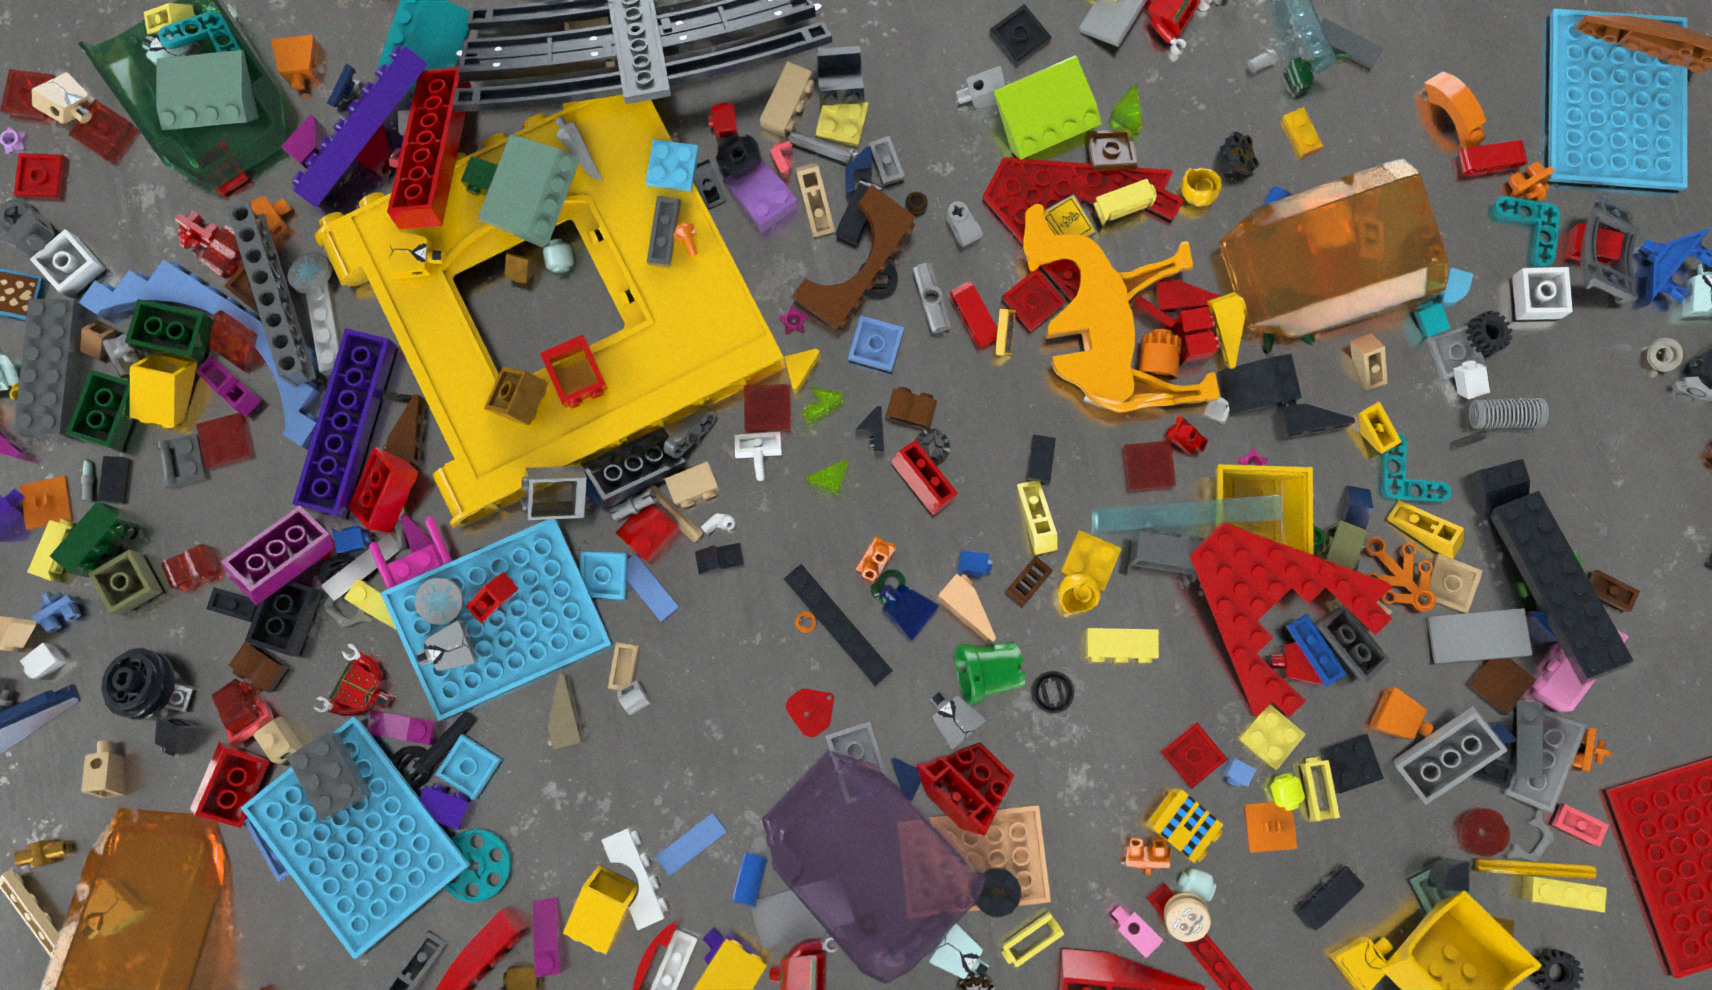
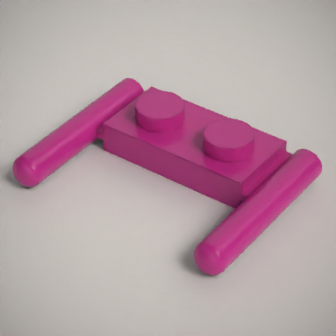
M432 516L427 517L425 523L434 544L388 565L378 543H370L369 548L387 590L452 561Z

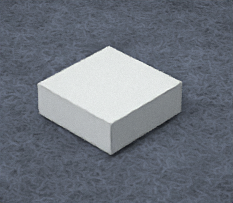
M1221 397L1216 401H1210L1202 415L1224 425L1230 411L1228 402Z

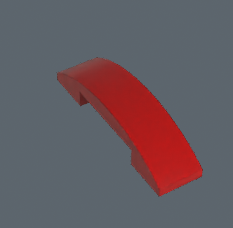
M675 920L670 923L648 946L636 971L633 990H649L642 987L659 945L669 946L673 934L678 927V921Z

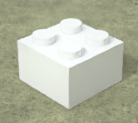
M66 229L50 241L43 250L30 258L57 291L69 298H73L106 269L83 242Z
M1569 267L1522 268L1512 276L1516 320L1562 319L1573 312Z

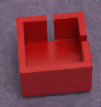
M1209 307L1181 311L1177 318H1175L1176 323L1173 326L1174 335L1182 338L1179 354L1180 366L1208 362L1217 352V349H1219L1218 337L1214 336V332L1211 329L1215 325L1213 314H1210Z

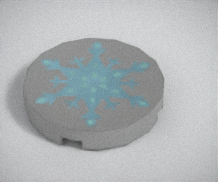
M306 253L293 262L288 272L289 284L299 293H313L317 291V287L320 285L323 287L327 283L332 273V265L329 259L322 253Z
M447 578L427 580L419 587L415 595L417 613L423 620L431 624L442 625L451 622L460 614L463 608V594L458 585Z

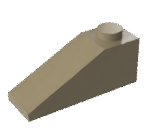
M564 673L558 675L547 726L546 740L548 745L553 747V750L585 742L568 674Z

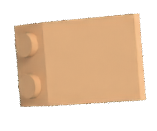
M956 574L938 595L937 600L988 644H991L996 637L976 590L972 587L974 583L964 574L961 577Z

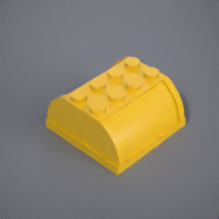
M1223 464L1216 466V528L1224 521L1313 554V467Z

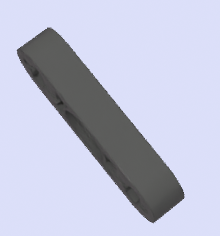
M707 406L700 407L666 440L664 452L674 458H679L714 424L717 416L716 411Z

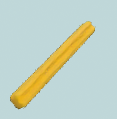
M1493 859L1475 860V870L1477 872L1581 879L1596 878V868L1594 866Z

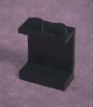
M861 46L816 49L820 106L865 103Z

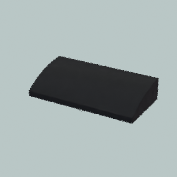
M664 427L581 464L587 480L603 509L664 481L665 478L685 471L686 461L682 455L679 458H674L664 452L665 442L669 438Z

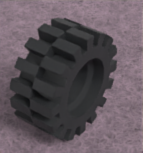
M1490 310L1470 320L1471 322L1467 324L1469 329L1466 330V334H1470L1467 340H1472L1473 343L1470 346L1472 348L1476 346V352L1482 351V355H1492L1510 344L1509 341L1512 340V336L1509 334L1512 333V328L1508 329L1507 326L1511 324L1509 321L1505 323L1506 317L1504 315L1499 317V312ZM1485 326L1491 330L1493 340L1487 335Z
M1552 949V951L1545 950V954L1540 953L1537 956L1540 958L1538 962L1541 964V967L1533 972L1537 975L1533 977L1535 981L1539 982L1537 985L1544 990H1574V988L1579 989L1581 987L1578 981L1583 982L1584 977H1581L1580 973L1584 972L1582 968L1578 967L1581 963L1575 960L1576 957L1556 949ZM1556 963H1561L1566 969L1565 978L1560 982H1555L1550 977V969Z

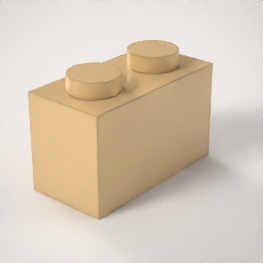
M708 461L665 478L676 507L681 506L682 509L694 505V501L703 498V500L712 498L716 495L715 492L719 491Z

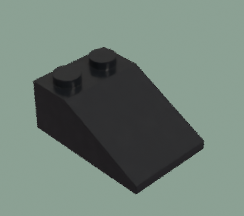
M1292 353L1261 359L1236 366L1233 369L1228 368L1218 371L1223 397L1228 402L1226 408L1229 406V415L1283 406L1282 404L1297 402L1302 398Z

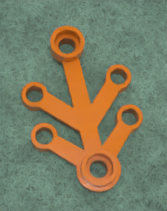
M1370 538L1365 547L1366 552L1371 556H1377L1394 576L1379 575L1375 572H1371L1368 575L1386 581L1391 586L1405 587L1411 593L1396 594L1394 591L1389 590L1387 593L1392 594L1393 600L1387 601L1384 595L1381 598L1382 602L1387 605L1394 602L1412 604L1415 609L1421 612L1431 610L1436 604V596L1429 590L1430 572L1433 570L1432 563L1428 560H1423L1418 564L1417 570L1421 574L1418 587L1413 581L1414 554L1417 551L1416 546L1408 542L1401 547V553L1404 556L1402 569L1385 551L1386 544L1382 538ZM1372 543H1376L1379 546L1378 551L1371 549ZM1406 546L1412 547V554H1407L1405 552ZM1423 563L1427 564L1429 571H1423L1421 565ZM1420 596L1427 598V604L1419 602Z

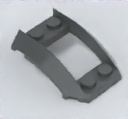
M1600 196L1594 201L1586 222L1581 244L1580 260L1585 287L1587 290L1595 286L1614 295L1615 303L1635 301L1639 297L1638 294L1632 291L1631 287L1635 283L1632 256L1636 237L1641 233V230L1633 226L1632 220L1634 218L1629 210ZM1599 222L1618 229L1617 232L1624 233L1620 259L1611 264L1610 268L1597 261L1596 236Z

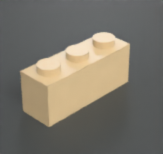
M787 61L760 118L761 128L784 138L788 131L791 132L796 124L794 118L797 112H802L805 105L804 97L806 93L810 94L814 86L812 71Z

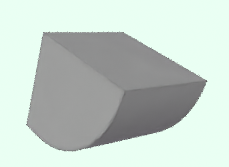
M638 680L617 691L619 702L630 716L651 704Z

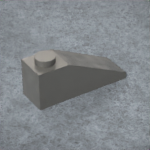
M1517 701V777L1542 778L1543 702Z
M427 931L383 990H418L447 944Z

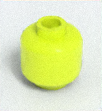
M1292 773L1274 777V782L1271 783L1270 789L1275 804L1279 807H1285L1286 811L1299 808V803L1305 799L1300 778L1293 776Z

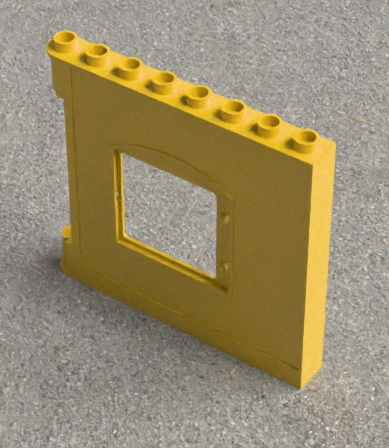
M617 95L568 102L563 104L564 110L549 117L544 113L529 117L523 122V129L513 134L571 154L556 136L560 128L555 120L563 116L567 124L572 121L576 123L577 129L603 182L589 176L578 163L556 225L567 220L574 222L625 324L622 330L590 345V349L608 387V390H605V394L596 399L590 397L583 400V404L576 408H565L561 403L546 367L533 373V375L548 382V385L546 387V394L536 410V417L531 421L530 426L517 423L484 409L499 373L453 280L456 274L526 241L477 220L486 196L470 194L461 182L471 156L498 165L508 139L505 133L489 136L482 142L483 149L466 156L465 153L457 154L443 226L399 230L387 213L391 193L385 196L382 192L372 193L362 198L359 202L360 208L346 215L341 212H334L322 217L318 221L320 229L314 235L315 241L318 245L324 247L341 285L355 287L368 281L370 282L454 457V460L444 464V467L438 469L433 474V478L452 515V520L450 521L452 528L470 525L524 497L525 491H522L521 479L526 477V468L581 466L583 463L661 427L665 428L694 414L702 406L708 407L786 368L784 357L695 184L693 183L692 192L646 185L653 139L672 142L651 100L625 104L624 96ZM657 196L680 199L681 204L677 226L681 223H692L696 230V236L693 237L698 254L689 256L685 242L678 243L675 239L671 267L647 264ZM598 229L600 230L604 238V240L600 242L598 241L597 236L594 232ZM391 230L429 238L434 243V250H444V264H432V273L429 276L393 279L387 273ZM629 290L633 298L635 299V301L631 303L629 302L628 297L625 293ZM584 350L552 364L566 396L598 382ZM534 482L533 493L555 482Z

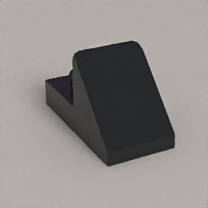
M707 159L696 165L694 184L706 208L708 209L726 201L710 160Z
M877 406L855 429V434L874 433V436H869L870 450H875V456L884 455L882 406Z
M740 543L719 547L713 545L695 552L699 575L744 566Z

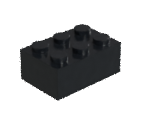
M290 580L258 604L245 642L288 656L299 657L322 590Z

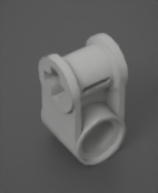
M961 201L950 204L946 220L954 232L959 245L963 248L982 238V230L966 204ZM955 211L957 214L961 213V216L959 217L958 215H953V212Z

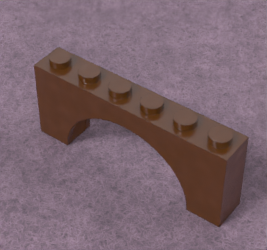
M873 185L869 186L856 205L867 217L872 232L871 250L863 267L851 279L835 285H821L805 278L791 297L833 329L845 326L850 319L847 315L852 308L857 309L863 300L860 297L865 289L869 291L876 282V279L873 277L878 271L883 272L889 263L887 258L890 253L895 254L902 245L900 241L904 234L908 236L916 225L913 223L916 218L913 214Z

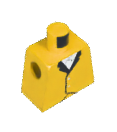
M391 230L387 273L393 279L429 276L432 273V264H444V250H434V243L429 238Z

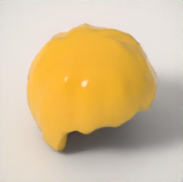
M1189 168L1182 179L1181 193L1188 203L1194 204L1197 207L1210 205L1219 197L1222 189L1220 176L1210 169Z
M1072 574L1065 577L1058 589V601L1062 609L1070 615L1075 612L1092 610L1098 605L1101 598V590L1098 583L1086 574Z

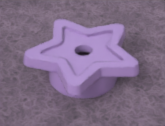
M9 126L1 134L0 143L4 145L5 154H10L15 149H25L22 142L26 136L25 131L15 132Z

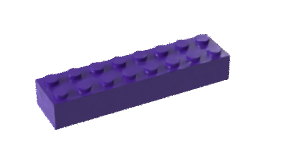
M396 45L388 55L391 60L387 65L383 63L374 73L377 76L374 82L368 81L361 90L363 96L360 100L354 99L347 108L349 114L346 118L340 117L333 126L335 132L332 136L326 135L319 144L321 150L316 155L313 152L305 162L307 168L304 172L299 170L291 180L293 191L314 207H318L428 65L407 46L401 45L399 47Z
M345 328L292 505L297 507L300 505L306 510L346 519L348 506L354 492L397 346L389 338Z

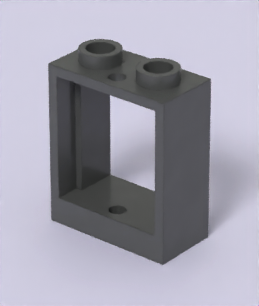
M583 466L526 468V477L521 479L522 491H525V496L521 497L520 506L521 511H525L527 520L584 518L587 477ZM572 481L571 501L533 503L534 482Z

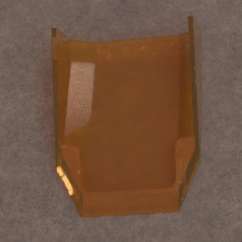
M1404 159L1380 164L1257 207L1219 241L1234 293L1238 294L1239 297H1243L1246 310H1243L1245 328L1253 330L1260 329L1267 333H1279L1287 335V337L1297 338L1420 305L1446 290L1449 260L1421 174Z
M118 808L88 853L43 979L41 990H214L230 863L228 858L225 857L221 845L223 842L220 834L217 832L216 821L198 817L192 813Z

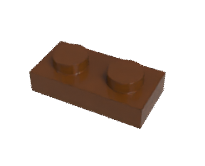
M1598 569L1593 570L1589 581L1599 599L1625 612H1631L1640 591Z

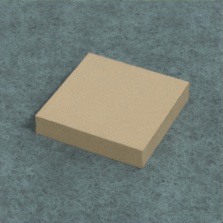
M1436 554L1432 564L1433 570L1430 572L1429 590L1435 594L1437 604L1462 614H1468L1483 570L1442 554Z

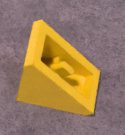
M818 349L784 356L794 393L798 394L820 357Z
M1380 402L1358 413L1360 434L1379 453H1384L1401 443Z

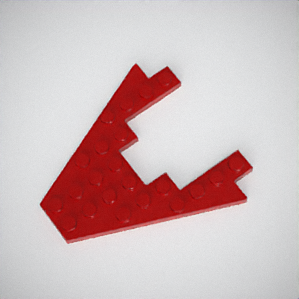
M1003 157L982 197L1022 245L1025 235V214L1035 204H1041L1044 210L1074 194L1079 204L1083 200L1093 205L1097 202L1096 197L1148 179L1149 184L1154 186L1157 194L1152 207L1148 205L1147 209L1173 221L1184 201L1183 198L1165 190L1173 173L1172 170L1137 167V169L1092 172V167L1089 163L1024 158L1020 160L1019 158ZM1061 259L1040 265L1072 302L1077 296L1080 287V270L1074 266L1075 262L1069 259Z
M1224 521L1189 554L1250 708L1256 717L1272 702L1288 717L1306 702L1293 687L1257 654L1274 638L1258 620L1291 588L1308 604L1323 589L1327 588L1375 635L1393 619L1376 603L1392 588L1388 582Z

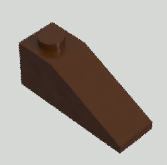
M419 394L413 395L387 437L386 445L383 446L384 451L409 462L412 466H419L425 399Z

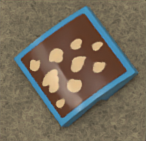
M0 269V316L8 318L10 316L26 320L29 298L38 299L43 278L27 273Z

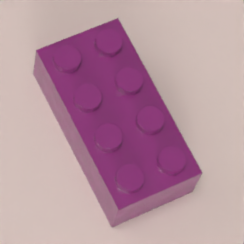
M299 505L226 557L221 563L226 576L257 606L333 550L334 547L330 534Z

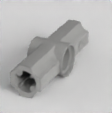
M932 263L919 264L912 270L921 296V304L925 309L931 332L940 333L951 328L942 299V291L938 286ZM928 294H934L938 299L935 302H929L925 297Z

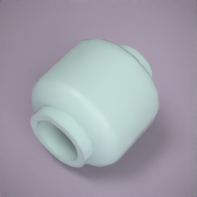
M554 239L549 241L548 246L544 247L543 256L548 270H552L554 274L570 271V267L574 265L572 246L569 243H563L562 239Z
M1191 868L1188 873L1183 872L1178 882V885L1181 886V893H1193L1208 902L1212 899L1216 890L1213 877L1196 868Z

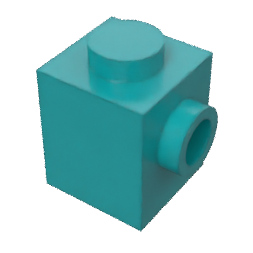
M1432 300L1421 303L1419 305L1420 309L1413 311L1424 337H1431L1451 329L1441 303H1433Z

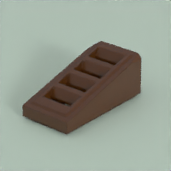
M1035 556L1009 586L1005 595L1019 607L1023 608L1053 572V569ZM1034 566L1044 575L1041 577L1031 568ZM1028 573L1038 582H1033L1029 577L1026 576V574ZM1020 581H1023L1027 586L1031 588V590L1029 591L1026 587H1024L1020 583Z

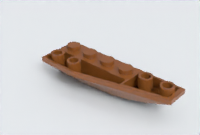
M1585 15L1574 28L1585 35L1602 38L1608 43L1622 45L1628 50L1645 53L1649 57L1665 60L1671 65H1680L1695 73H1704L1712 66V37L1679 25L1634 16Z

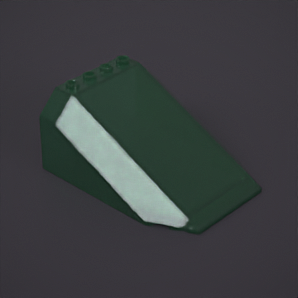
M176 0L173 3L193 5L195 16L211 11L222 15L240 50H244L252 85L251 89L259 117L256 120L244 123L162 130L156 108V66L146 57L148 50L142 46L146 36L156 39L158 34L147 35L145 20L120 35L97 45L83 41L79 42L78 45L162 163L211 192L281 150V146L288 139L281 92L223 0ZM210 21L213 26L217 25L214 21ZM194 28L186 32L189 34H195L197 33L198 28ZM225 37L217 40V43L220 45H226L230 42ZM209 38L197 41L203 48L201 54L216 53ZM224 141L227 147L220 145L219 143Z

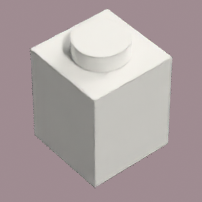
M1467 361L1462 363V366L1453 368L1457 394L1471 399L1490 393L1485 366L1476 361Z
M42 643L20 660L24 666L23 671L31 679L39 680L47 679L67 663L54 644Z

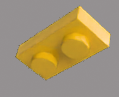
M1304 107L1282 117L1300 157L1320 150L1323 147Z

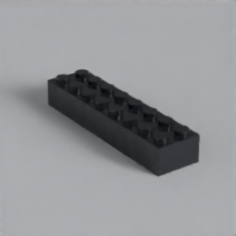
M1538 490L1494 508L1490 518L1581 685L1629 666L1634 661L1540 491Z

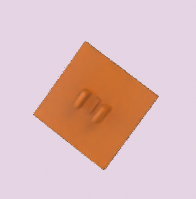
M66 476L19 485L20 493L26 497L22 500L26 530L47 526L49 520L59 522L61 518L72 521Z
M1275 802L1244 804L1250 853L1297 849L1293 810L1286 811L1285 807H1279Z

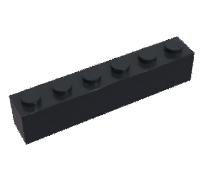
M802 564L783 578L874 687L893 672L890 666Z

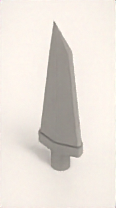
M563 116L558 117L555 120L560 128L556 133L557 138L561 140L572 155L580 158L579 164L589 176L603 182L577 129L576 123L572 121L567 124Z

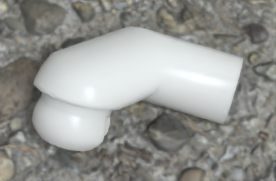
M716 513L701 528L707 535L716 528L731 530L735 527V519L731 515Z

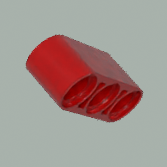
M1522 140L1474 146L1458 152L1463 175L1515 169L1528 163Z
M969 281L951 290V298L977 346L982 348L997 340L998 328L973 283Z

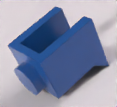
M358 525L341 529L342 532L332 528L336 553L348 555L369 549L370 542H372L370 530L363 529Z
M961 550L957 574L960 576L965 573V576L982 578L986 574H991L993 561L989 560V554Z

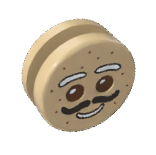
M1187 892L1179 893L1170 898L1165 905L1164 918L1166 928L1174 938L1184 942H1192L1201 939L1209 931L1211 925L1209 908L1200 896Z

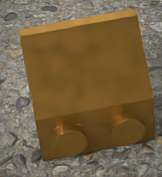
M503 366L484 409L517 423L530 426L531 421L536 417L538 405L546 394L548 382L527 371Z

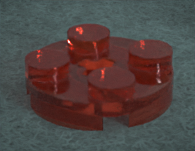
M1478 808L1469 810L1462 818L1459 825V840L1471 853L1478 856L1491 857L1498 852H1502L1507 847L1510 840V829L1506 825L1504 817L1497 811ZM1485 825L1490 835L1484 836L1482 839L1479 830Z

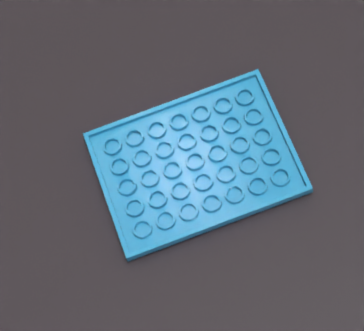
M1553 9L1550 12L1548 167L1551 166L1555 172L1548 176V181L1685 190L1687 188V68L1680 65H1671L1665 60L1649 57L1645 53L1636 50H1628L1616 43H1608L1602 38L1593 35H1585L1574 28L1585 15L1634 16L1667 22L1687 28V17Z
M557 519L542 521L380 593L437 721H441L612 644ZM504 571L514 581L519 590L481 624L465 606L487 583ZM434 578H447L455 582L463 594V608L460 614L451 622L442 625L431 624L423 620L415 607V595L419 587L427 580ZM463 619L479 661L470 665L440 671L435 669L433 662L421 666L416 654L428 649L425 639L452 623Z
M353 716L335 732L340 734L371 792L370 796L331 819L320 820L295 772L290 767L243 805L241 809L352 958L357 959L467 869L470 864L439 823L433 819L420 802L419 797L358 717Z

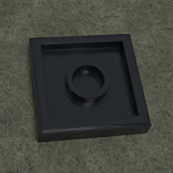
M1025 4L990 28L989 31L1016 65L1052 38Z

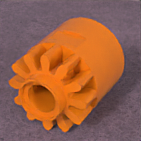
M1154 329L1149 334H1143L1138 371L1162 381L1176 380L1179 372V354L1182 338H1178V335L1172 336L1173 332L1167 329Z

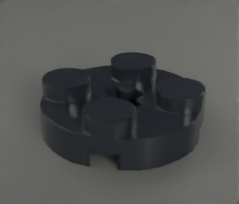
M730 135L722 140L717 148L716 161L719 168L734 179H739L743 175L752 172L762 161L758 143L750 135ZM738 152L739 154H742V156L739 158H735L734 154Z
M994 867L984 871L976 878L973 885V898L977 907L986 915L1004 917L1012 914L1019 905L1021 887L1018 879L1010 871ZM996 885H999L1000 890L1004 891L1003 896H999L998 899H994V895L990 894V890L995 889Z

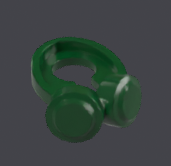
M889 569L883 572L876 583L870 585L872 595L876 599H880V602L883 604H895L896 598L904 590L905 577L896 569ZM890 576H895L899 581L898 587L890 589L887 594H883L882 591L886 587V579Z

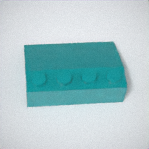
M400 0L377 67L379 68L382 63L387 65L391 60L388 55L396 45L399 47L401 45L407 46L428 63L423 71L457 67L459 62L457 52L462 50L464 39H467L469 33L467 25L469 10L447 0Z

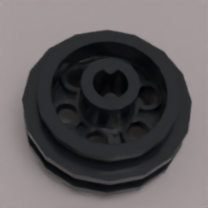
M145 648L130 649L119 655L109 664L102 678L101 691L105 705L113 714L134 721L148 719L166 706L174 692L175 675L172 664L164 655Z

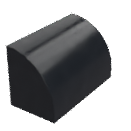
M1453 858L1437 862L1429 873L1428 886L1446 891L1462 892L1465 890L1469 892V862Z

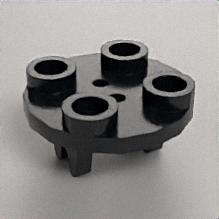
M1237 131L1231 132L1226 136L1225 144L1219 147L1220 152H1226L1231 163L1230 166L1225 168L1227 173L1238 171L1243 175H1247L1259 167V161L1252 148L1253 140L1249 135L1243 136Z

